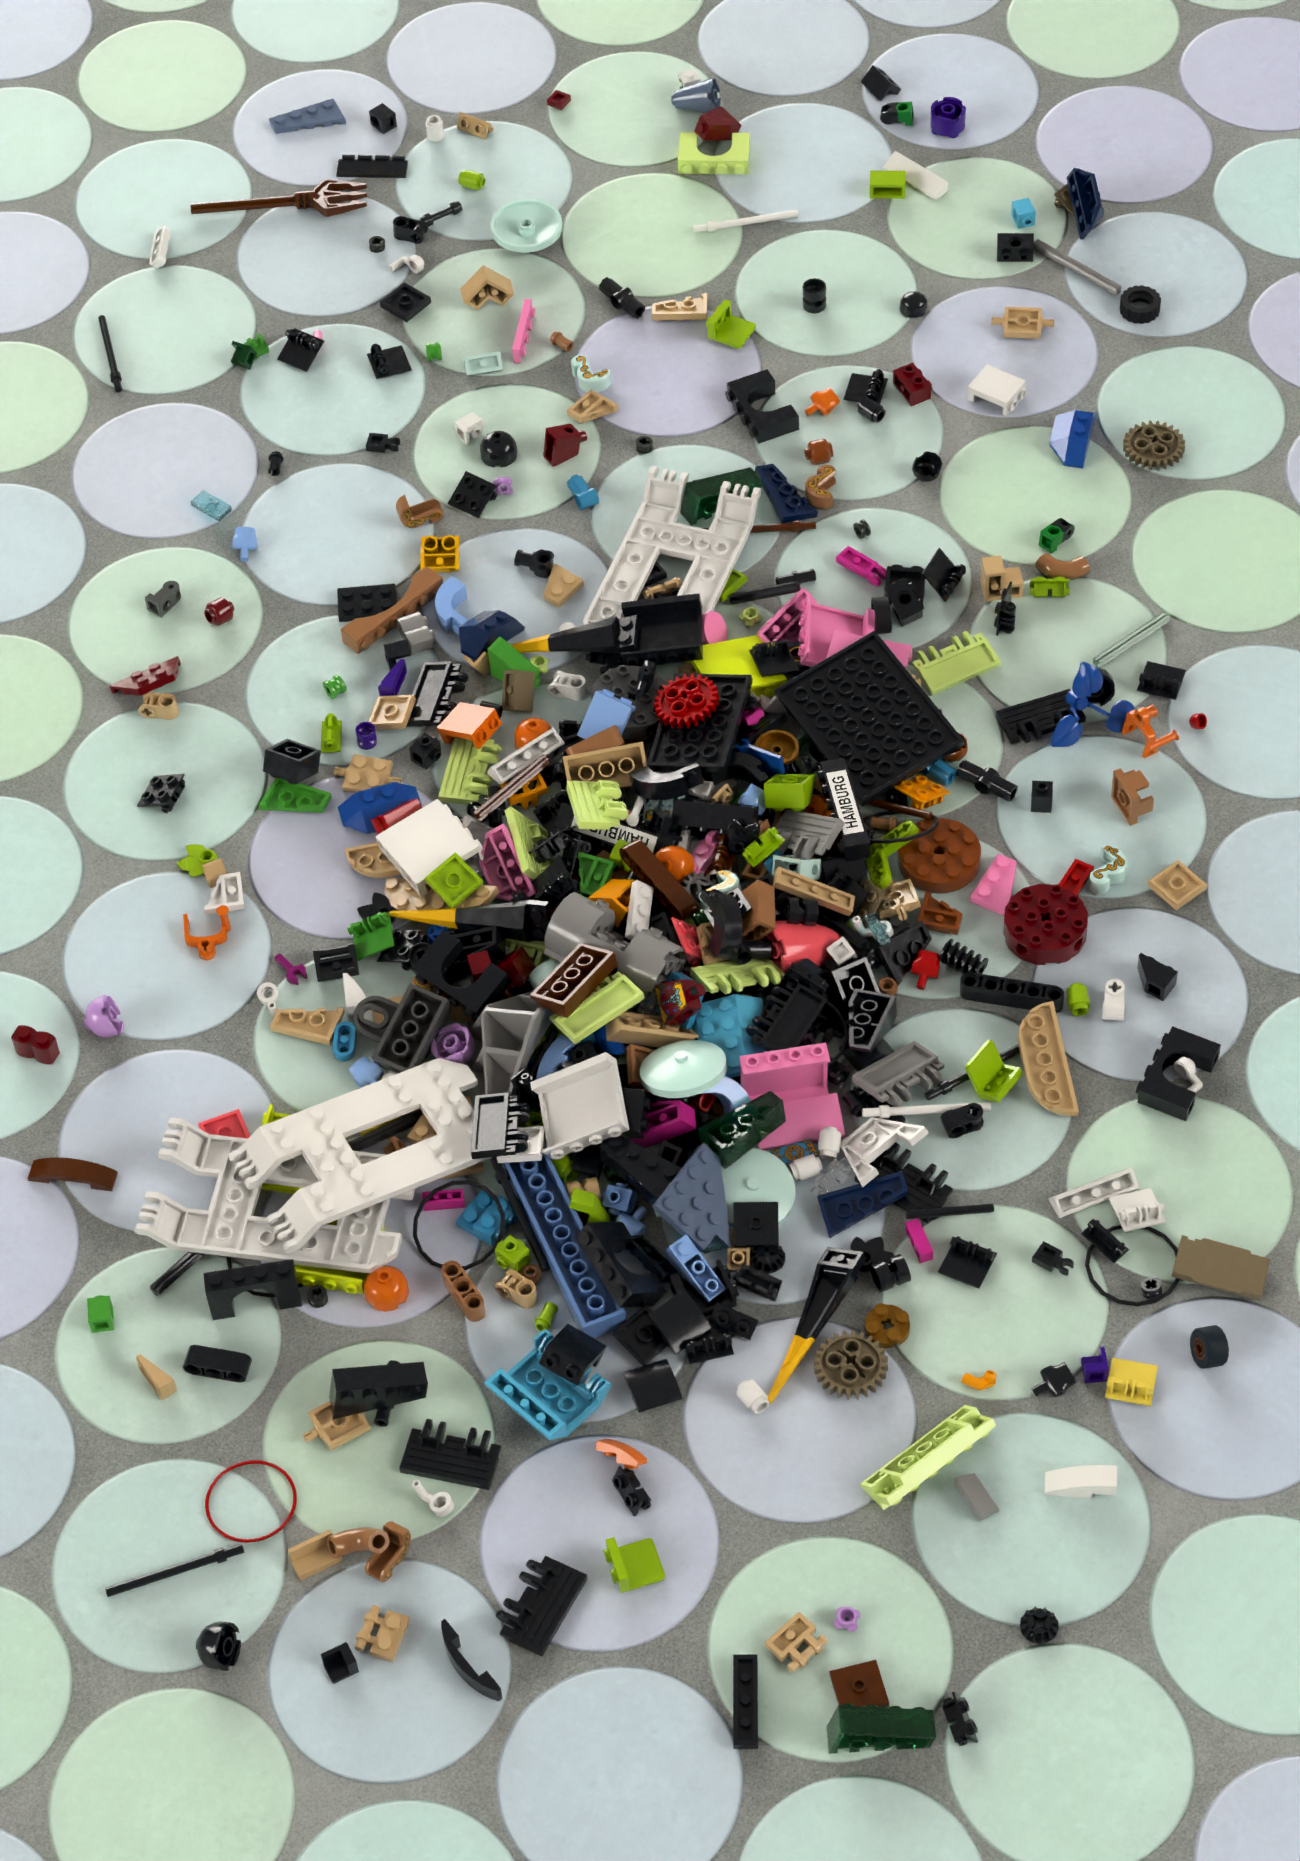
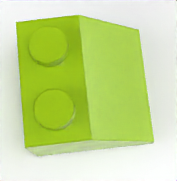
M815 774L774 775L764 783L765 808H772L773 811H782L785 808H792V811H803L804 808L811 804Z

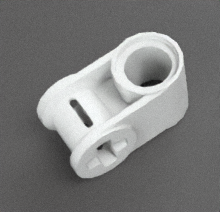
M556 671L553 675V682L547 687L548 692L554 697L574 701H582L587 697L585 678L581 675Z
M1111 979L1105 985L1102 1011L1103 1020L1124 1021L1125 987L1123 982L1118 979Z

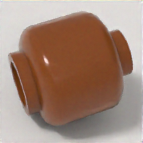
M826 439L810 441L807 449H804L806 460H810L813 465L828 463L831 457H833L832 444L827 442Z

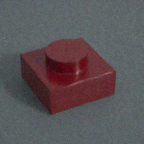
M555 90L547 99V105L563 110L571 101V95Z

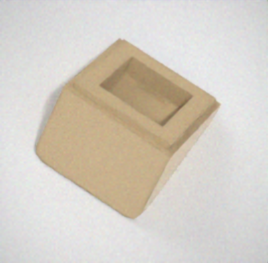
M221 858L202 865L204 877L210 888L216 886L219 875L227 874Z

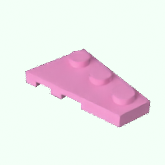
M998 853L970 896V902L1004 916L1005 907L1011 899L1017 861Z

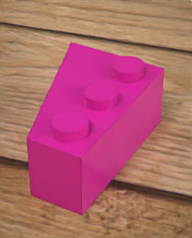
M680 1100L651 1103L650 1111L647 1110L646 1116L649 1120V1127L647 1132L644 1131V1139L629 1140L643 1148H648L663 1142V1140L666 1141L697 1129L695 1109Z

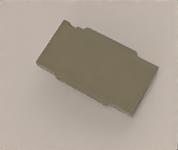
M1182 1235L1171 1277L1260 1301L1270 1259L1251 1254V1251L1206 1238L1193 1241L1188 1239V1236Z

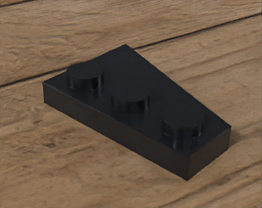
M919 921L876 948L875 952L889 978H892L897 985H900L904 975L912 968L913 961L916 960L919 951L925 950L932 938L923 921Z

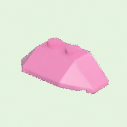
M804 587L801 588L759 629L756 635L764 643L770 642L771 645L773 641L778 642L785 639L792 643L801 642L798 640L801 630L799 620L802 615L799 607L801 601L805 600L809 592ZM811 596V602L817 604V601Z
M503 823L487 832L484 838L483 850L481 851L483 860L479 859V865L488 885L497 886L499 890L495 898L510 902L513 898L511 896L513 890L517 892L521 890L529 898L535 896L537 892L532 884L534 880L522 873L512 835L506 825Z

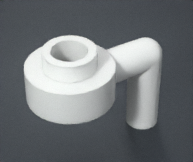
M415 254L410 257L404 256L389 265L391 271H395L404 264H407L415 274L424 270L423 259Z
M859 916L852 918L856 931L864 937L873 936L876 941L882 942L890 939L893 935V928L889 921L881 920L874 923L871 928H864Z
M266 982L258 987L257 996L262 1004L268 1006L271 1016L274 1017L278 1010L275 1002L278 1000L279 992L273 983ZM272 993V996L270 998H266L265 994Z
M1181 1057L1174 1062L1176 1073L1181 1078L1192 1083L1187 1089L1195 1093L1203 1087V1083L1195 1074V1063L1186 1057Z
M420 1480L412 1482V1487L422 1501L429 1503V1507L434 1515L443 1517L452 1512L454 1501L447 1492H438L432 1495L426 1491Z

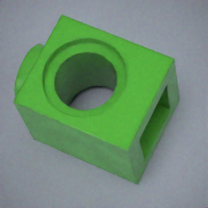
M110 1295L87 1298L88 1323L91 1332L114 1330L113 1305Z

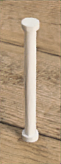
M637 797L632 812L626 819L628 825L636 826L638 824L639 814L645 798Z

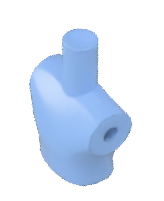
M252 527L235 528L233 549L241 550V561H248V550H257V538L255 529Z
M750 784L746 792L740 796L738 804L759 806L758 815L761 816L766 809L764 790Z
M366 1056L360 1058L349 1068V1072L353 1075L356 1084L360 1088L379 1081L378 1078L383 1074L380 1066L370 1061Z
M639 1206L632 1216L621 1212L616 1222H623L631 1236L642 1235L646 1225L640 1222V1219L647 1210L643 1206Z

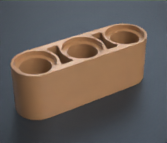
M614 725L568 747L565 751L567 756L622 746L625 742L617 725Z
M457 1261L445 1262L441 1268L444 1286L468 1320L472 1322L482 1320L485 1316V1305L482 1295Z

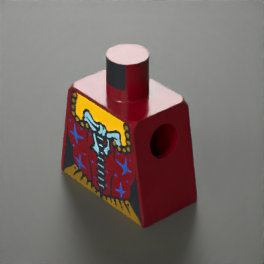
M680 979L655 986L664 1025H680L701 1010L702 1006L699 997L705 995V988L701 983L696 984L694 980Z

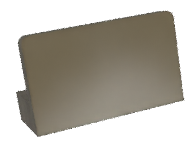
M504 670L503 710L533 711L534 672Z

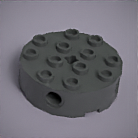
M621 665L608 670L598 677L592 688L591 701L595 692L603 691V689L615 693L614 697L618 699L623 697L632 701L631 705L635 706L636 709L632 711L622 733V738L629 740V742L637 743L652 739L656 736L660 719L655 712L654 703L656 701L654 697L659 696L657 691L663 690L662 685L667 684L664 679L655 673L654 682L650 689L643 695H638L636 693L637 679L641 667Z

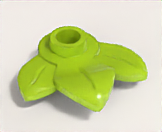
M190 844L186 845L189 856L177 862V866L184 871H189L190 877H197L204 874L203 864L218 858L211 849H206L203 845Z

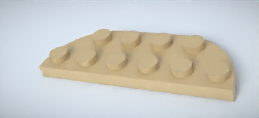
M378 842L345 849V854L351 867L364 876L379 879L401 875L380 850Z
M387 877L384 889L385 896L389 899V904L394 911L451 909L428 884L425 885L428 893L420 897L406 879ZM481 885L455 908L489 905L495 899L499 890L497 886Z
M1054 1002L1042 1003L1030 1010V1013L1022 1020L1018 1032V1047L1027 1086L1033 1098L1045 1109L1059 1115L1078 1116L1079 1109Z

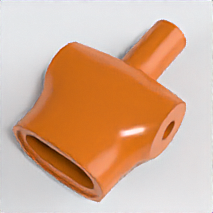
M829 387L824 391L814 392L810 397L813 405L804 411L807 416H810L817 410L823 415H828L840 403V400Z

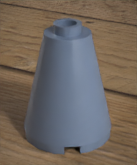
M710 78L676 90L671 96L672 105H675L678 109L707 113L721 105V98H718L717 92H720L718 82L715 78Z

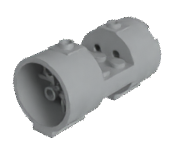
M573 892L565 897L555 910L548 924L545 934L546 950L544 954L562 962L579 943L612 951L618 964L617 972L619 971L622 975L624 974L644 993L645 999L640 1001L639 1004L650 1010L657 1009L659 1002L655 986L667 983L671 972H683L686 960L682 959L683 955H685L684 948L669 941L668 938L662 936V931L653 927L642 929L629 943L624 940L625 936L613 932L615 914L614 910L608 907V903L599 899L592 901L577 892Z

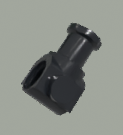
M518 549L514 565L529 567L530 571H534L536 576L547 579L554 565V554L549 550L543 549L533 552V554L525 553L523 550Z

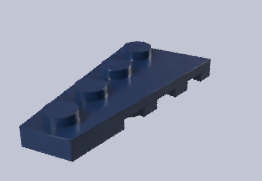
M774 464L755 467V474L781 523L817 517L818 511L808 505L809 501L797 493V488L787 482V478Z
M901 1171L873 1179L864 1187L861 1184H856L817 1196L829 1238L905 1197L909 1192L903 1172Z

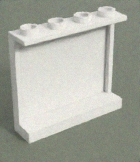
M438 799L375 836L380 850L420 897L428 893L425 886L427 883L424 881V878L455 852L464 861L475 854L481 861L483 860L481 852L483 847L477 839H473L467 827H462V823L457 816L453 817L448 805H443Z
M606 1052L530 1082L531 1090L539 1096L547 1148L543 1149L542 1153L551 1159H561L566 1154L579 1152L584 1147L600 1144L607 1138L618 1137L623 1132L629 1130L617 1060Z

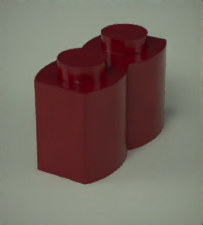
M19 1025L11 1036L16 1053L22 1057L35 1058L43 1064H53L60 1053L56 1038L48 1032H37L32 1027Z

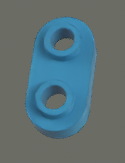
M344 1021L337 1024L334 1029L333 1053L337 1060L347 1061L355 1054L356 1028L351 1022Z

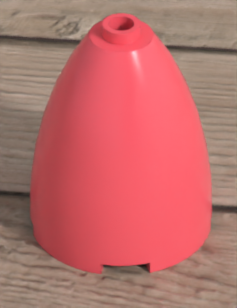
M775 921L776 929L759 940H771L773 955L770 959L786 974L793 962L797 964L805 958L810 959L819 968L832 958L826 948L840 939L841 936L834 930L819 924L807 926L801 922L799 924H787V921ZM785 979L781 980L777 985L783 984Z

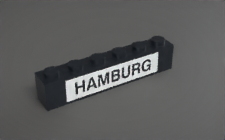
M845 758L820 762L821 771H818L819 783H823V797L828 798L826 799L827 810L832 812L830 817L839 818L845 823L836 840H840L838 842L840 854H844L846 862L871 858L870 841Z
M564 802L561 803L555 826L559 828L566 825L568 828L576 826L569 834H572V832L581 835V839L590 841L591 838L598 840V845L608 848L609 845L615 846L619 839L629 843L640 839L655 855L661 848L670 845L677 846L679 842L660 837L655 832L639 826H630L621 820L620 826H610V830L578 829L571 804Z

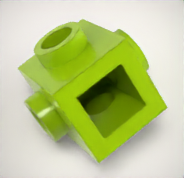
M511 1235L505 1240H501L495 1248L496 1262L502 1269H513L519 1273L522 1267L531 1262L530 1249L527 1248L522 1240H516Z

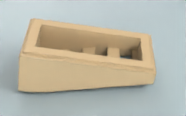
M141 1354L136 1356L139 1370L160 1399L163 1400L177 1391L173 1378Z

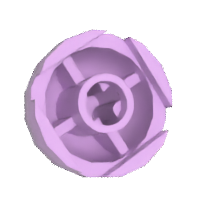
M102 995L91 1001L86 1009V1019H84L85 1026L89 1031L91 1030L101 1038H109L121 1034L124 1030L123 1020L119 1022L117 1016L121 1014L120 1010L110 996Z
M455 1023L442 1028L438 1032V1038L432 1041L431 1050L436 1059L441 1058L466 1064L475 1053V1040L471 1032L460 1024Z

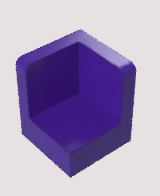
M1100 1347L1099 1356L1081 1358L1084 1383L1108 1381L1109 1368L1105 1347Z

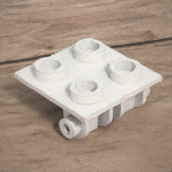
M1151 1188L1109 1197L1124 1232L1166 1223L1162 1213L1165 1212L1164 1204L1157 1202Z

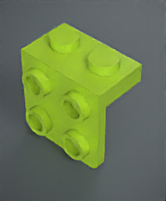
M726 299L716 307L713 315L708 317L706 321L709 339L737 349L744 345L756 329L755 323L733 316L731 313V301Z
M987 1040L965 1066V1070L979 1099L999 1103L1023 1075L1021 1068L1003 1063L992 1040Z
M615 1537L606 1539L607 1549L603 1550L606 1563H611L612 1570H610L612 1581L614 1584L618 1583L621 1593L665 1579L661 1561L651 1538L621 1547L617 1546Z

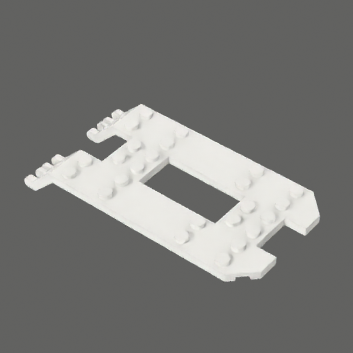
M651 466L648 472L643 502L583 619V625L616 616L618 619L624 618L621 603L637 601L659 554L693 561L677 596L699 593L703 613L713 611L753 528L761 488L755 487L750 498L746 497L749 493V486L744 485L741 490V484H736L733 494L728 493L731 483L724 481L720 489L715 517L709 530L675 523L681 511L689 473L682 472L679 481L674 482L677 476L675 470H671L669 474V469H663L659 479L656 478L659 468Z
M441 1058L434 1059L258 1127L239 1149L228 1154L231 1163H236L235 1169L239 1172V1176L242 1179L247 1178L244 1184L249 1190L261 1186L282 1162L299 1155H303L319 1182L297 1190L278 1212L267 1217L269 1225L275 1226L273 1231L279 1241L285 1242L283 1247L287 1253L299 1250L322 1225L492 1157L472 1159L471 1157L474 1110L462 1092L478 1086L477 1078L468 1065ZM417 1109H421L437 1134L365 1164L360 1163L345 1139L348 1136Z
M169 1118L167 1126L170 1129L181 1130V1133L172 1130L165 1131L162 1145L167 1148H175L176 1151L162 1148L159 1150L158 1158L171 1161L194 1175L216 1177L218 1179L208 1211L186 1208L159 1192H146L144 1200L148 1203L159 1204V1206L142 1205L138 1217L139 1220L151 1222L153 1225L136 1224L134 1230L136 1234L149 1236L172 1250L270 1262L293 1259L295 1265L369 1274L397 1258L402 1241L401 1233L382 1231L390 1199L338 1219L336 1226L322 1225L299 1250L287 1253L283 1247L285 1242L279 1241L273 1231L275 1226L269 1225L267 1217L253 1215L263 1183L304 1188L319 1182L303 1155L282 1162L261 1186L249 1190L244 1184L247 1178L242 1179L239 1176V1172L235 1169L236 1163H231L228 1158V1154L239 1149L247 1140L246 1138L211 1135L182 1118ZM353 1151L361 1164L387 1155ZM415 1189L392 1198L412 1200Z

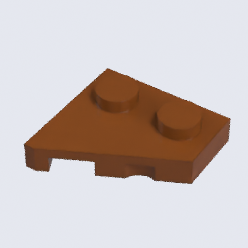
M926 891L917 922L923 921L928 930L958 935L962 922V913L950 908L944 901H937L930 892Z

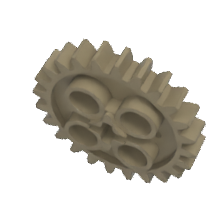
M1149 420L1147 425L1144 422L1141 423V426L1135 424V428H1130L1129 433L1125 434L1123 440L1125 457H1129V462L1135 461V466L1142 464V469L1149 466V470L1155 467L1159 471L1161 466L1164 469H1167V465L1173 467L1174 462L1179 463V458H1183V453L1185 452L1183 434H1179V429L1173 430V425L1167 427V422L1160 425L1159 421L1153 424Z
M844 1330L842 1337L834 1333V1340L827 1337L826 1345L820 1343V1351H816L814 1374L817 1375V1382H822L823 1389L829 1387L830 1395L835 1391L838 1392V1398L846 1394L847 1400L850 1399L851 1395H855V1398L859 1400L860 1393L868 1397V1390L875 1393L876 1385L881 1387L882 1379H886L888 1357L885 1355V1349L879 1348V1341L872 1343V1336L865 1339L864 1332L856 1336L855 1330H852L851 1335H847Z

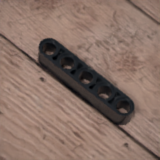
M967 972L960 978V995L966 1000L1031 1010L1042 1003L1053 1001L1056 1013L1063 1009L1064 991L1059 986Z

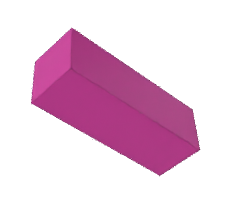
M440 1190L425 1203L423 1210L465 1208L464 1190ZM432 1191L422 1192V1200Z
M919 1219L905 1222V1231L919 1262L923 1263L933 1260V1250Z

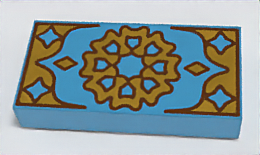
M811 1138L770 1150V1153L778 1157L787 1167L788 1164L793 1163V1160L814 1154L815 1158L819 1157Z

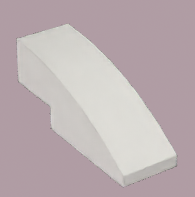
M343 973L348 1020L353 1019L356 1006L366 996L356 981L348 973ZM371 1010L366 1011L364 1018L373 1022Z
M1085 1465L1045 1472L1044 1495L1092 1498V1494L1116 1495L1117 1465Z

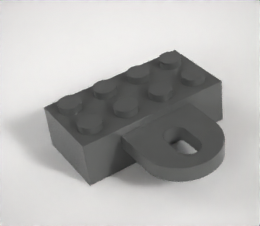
M410 983L399 1004L381 996H370L363 999L354 1010L353 1021L360 1034L379 1043L372 1056L374 1063H377L385 1070H394L401 1073L424 1063L431 1049L433 1039L436 1040L438 1032L441 1030L452 1006L447 998ZM368 1010H373L384 1015V1020L382 1023L376 1024L365 1019L364 1014Z

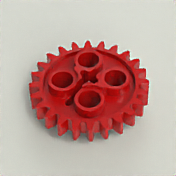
M694 673L690 677L684 674L682 679L676 676V681L674 682L668 680L669 685H662L663 690H658L659 696L654 697L656 701L654 703L655 712L660 721H664L666 726L670 724L672 728L678 725L679 729L683 725L690 728L692 723L698 726L697 721L699 720L705 722V716L711 717L710 712H716L715 706L719 705L718 699H720L713 680L709 681L708 677L702 678L701 674L695 678Z

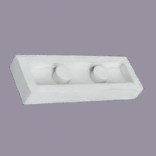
M639 880L632 882L625 938L631 941L642 929H649L654 888Z

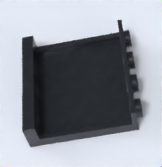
M699 593L621 603L624 617L637 615L639 618L637 650L621 653L623 665L641 667L646 660L658 665L703 659V606Z

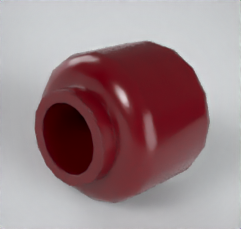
M220 597L206 605V610L204 611L206 620L210 624L220 626L232 620L234 606L231 601Z

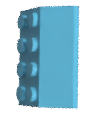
M734 994L701 1003V1010L697 1013L692 1029L699 1035L698 1040L713 1043L723 1050L727 1060L726 1077L734 1078L740 1076L739 1056L767 1052L751 1043L752 1036L746 1032V1028L749 1025L755 1026L752 1022L754 1016H761L764 1007L762 998Z
M543 1330L533 1339L534 1349L507 1373L500 1368L484 1382V1385L548 1440L567 1437L601 1406L611 1388V1383L602 1378L599 1373H596L586 1385L585 1381L592 1369L590 1367L584 1374L581 1383L575 1385L540 1365L539 1361L545 1347L554 1337L547 1330Z

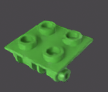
M378 912L374 916H368L367 921L363 918L361 922L351 923L347 927L349 934H353L357 961L395 946L391 917L388 915L389 912Z

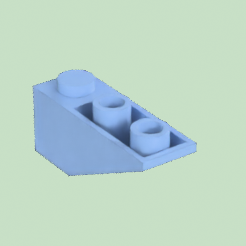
M687 1234L663 1251L678 1273L707 1302L726 1289Z

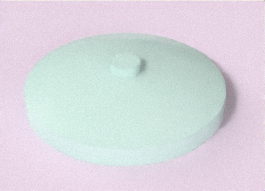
M520 199L507 203L495 212L491 220V233L494 240L501 247L514 252L528 253L545 249L552 245L562 232V218L559 211L551 204L537 199Z
M700 1040L679 1041L662 1046L649 1054L640 1066V1078L643 1087L650 1093L665 1098H684L703 1093L717 1085L727 1072V1060L723 1050L713 1043Z
M741 1148L722 1156L720 1162L729 1226L734 1228L733 1202H778V1225L783 1222L790 1213L795 1200V1183L788 1167L775 1155L756 1148Z

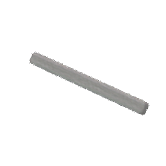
M1039 239L1034 242V249L1114 295H1118L1121 292V285Z

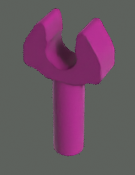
M282 954L275 956V960L288 972L286 979L290 984L299 985L298 978L295 976L297 974L307 979L306 968L303 964L293 966Z

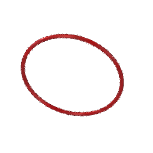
M259 1460L240 1462L222 1471L210 1485L205 1500L206 1515L212 1527L225 1538L244 1543L265 1540L281 1531L292 1518L297 1502L296 1488L290 1476L275 1464ZM247 1464H263L277 1469L288 1479L293 1491V1505L289 1516L279 1528L263 1537L240 1539L227 1535L214 1524L210 1516L209 1497L214 1485L224 1474L236 1467Z

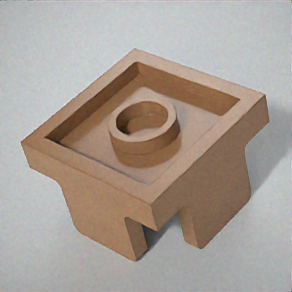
M1119 768L1113 771L1111 798L1131 826L1138 822L1139 816L1153 811L1154 798L1149 796L1141 799L1137 791L1149 787V782L1140 770L1136 772L1131 770L1124 773Z

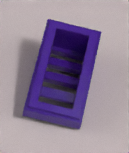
M400 659L378 685L379 696L398 695L407 674L405 659Z

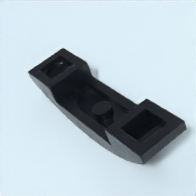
M443 1619L441 1621V1629L445 1649L457 1673L470 1687L480 1694L496 1701L502 1700L501 1688L488 1671L478 1676L458 1651V1648L461 1647L459 1635L447 1620Z

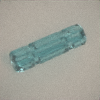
M874 913L866 915L864 918L865 922L870 927L869 929L879 944L885 945L889 943V935Z

